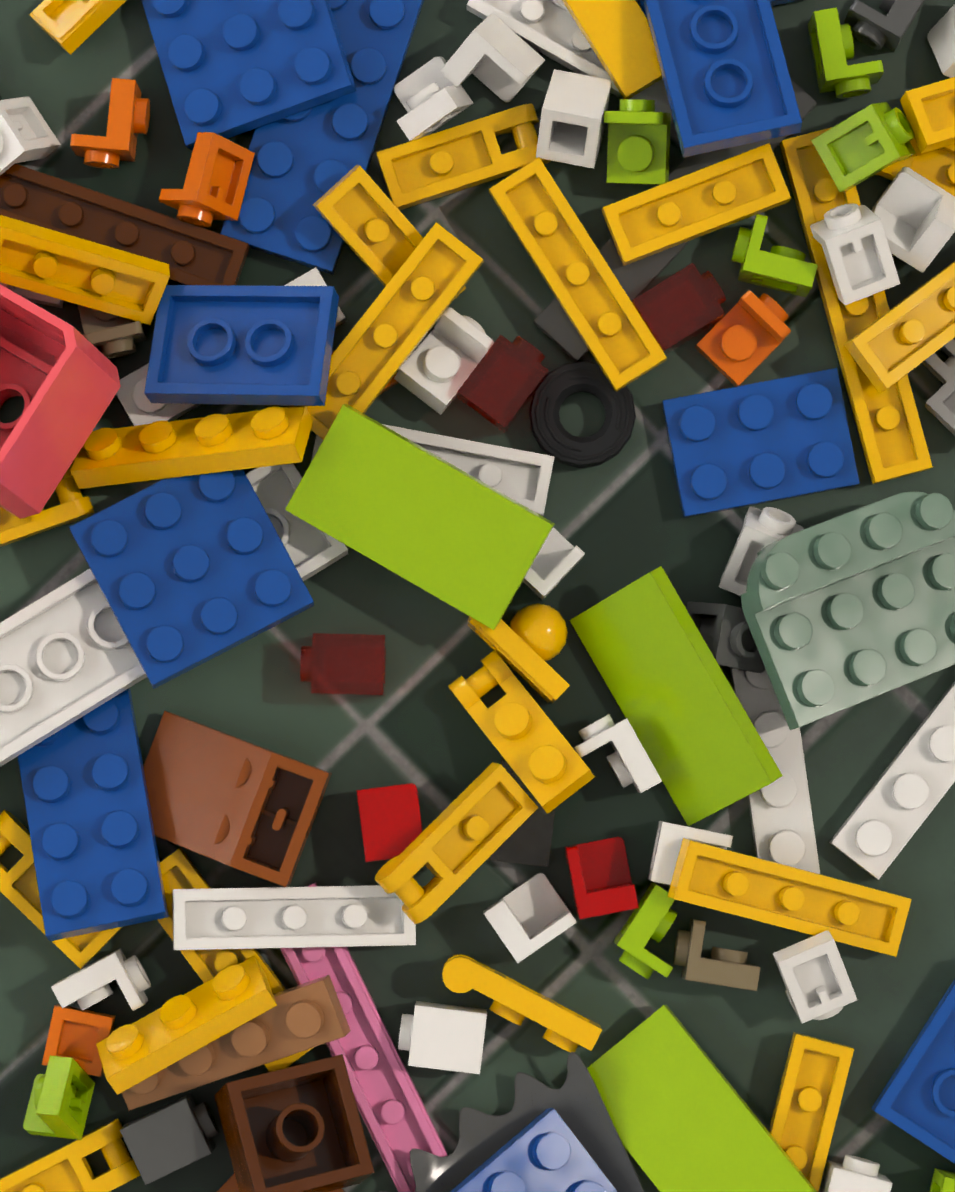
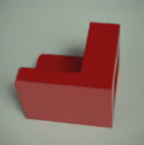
M408 783L357 790L366 862L392 859L400 855L424 831L422 829L418 790L415 784Z
M612 837L564 847L579 919L639 908L635 885L631 880L624 840L621 837Z

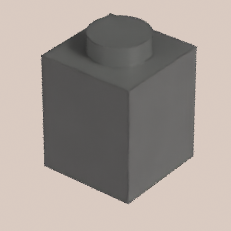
M191 1093L126 1123L120 1129L145 1185L212 1154L216 1148L212 1137L220 1134L215 1118L207 1103L204 1101L196 1105Z

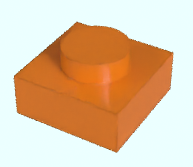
M60 1004L54 1005L42 1065H48L50 1055L70 1057L88 1075L101 1077L104 1070L96 1043L109 1037L112 1033L116 1016L81 1010L80 1008L70 1006L62 1008Z

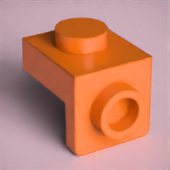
M112 78L106 137L71 134L70 147L76 156L84 157L85 165L96 168L116 169L119 168L120 160L135 162L137 135L147 134L150 119V99L141 98L142 92L136 80Z

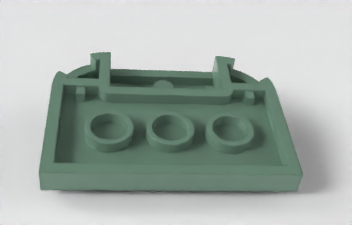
M899 493L793 533L766 546L757 553L758 557L754 561L748 575L746 593L741 595V604L749 629L790 730L802 727L955 665V510L946 496L940 493Z

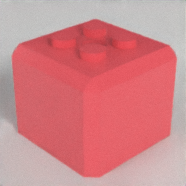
M0 284V408L11 397L22 396L24 399V409L19 418L10 423H2L0 421V507L21 519L39 514L121 385L117 367L75 327Z

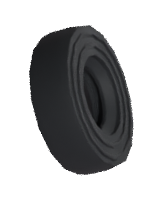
M588 361L563 364L547 374L534 391L529 411L532 434L543 452L547 455L555 456L554 460L560 464L576 468L599 466L618 455L631 437L636 418L633 395L628 387L625 386L616 392L600 366ZM586 392L593 394L600 399L605 408L606 417L604 425L599 432L592 436L582 438L573 436L564 429L560 422V406L567 397L574 393Z

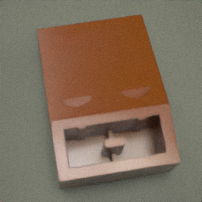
M168 711L163 713L143 766L155 836L278 885L288 887L291 884L332 775L331 772Z

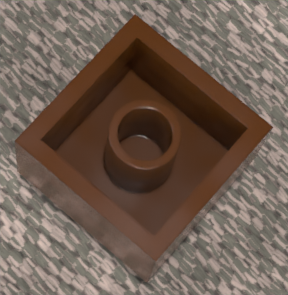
M343 1054L228 1082L215 1095L239 1192H329L360 1184L375 1173Z

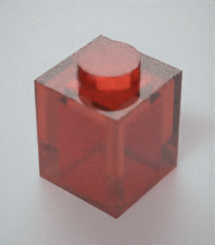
M691 263L632 300V303L665 355L718 323L725 313L720 304L726 301V297L718 282L709 271L700 275L695 265Z
M500 334L457 391L458 399L505 433L547 376L548 369L541 365L545 356L520 336H516L511 343Z
M313 633L312 646L301 647L300 680L301 682H311V694L385 696V635Z

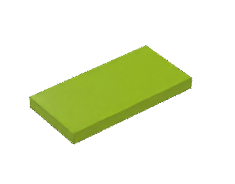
M348 404L342 405L285 508L291 514L492 630H495L555 525L550 520Z
M662 566L652 570L570 620L688 826L760 790L783 776Z
M666 1004L587 1068L623 1146L660 1192H817Z

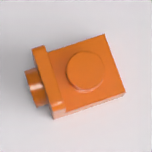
M198 132L183 189H161L158 201L178 210L177 219L199 227H211L213 220L238 221L255 153L214 132Z
M748 290L739 299L738 303L696 344L695 348L735 387L740 386L790 334V328L784 323L789 316L766 293H763L758 298L753 292Z

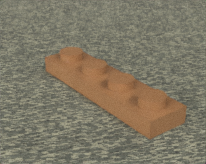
M330 975L273 994L277 1006L122 1092L128 1110L136 1109L345 1037L351 1030Z

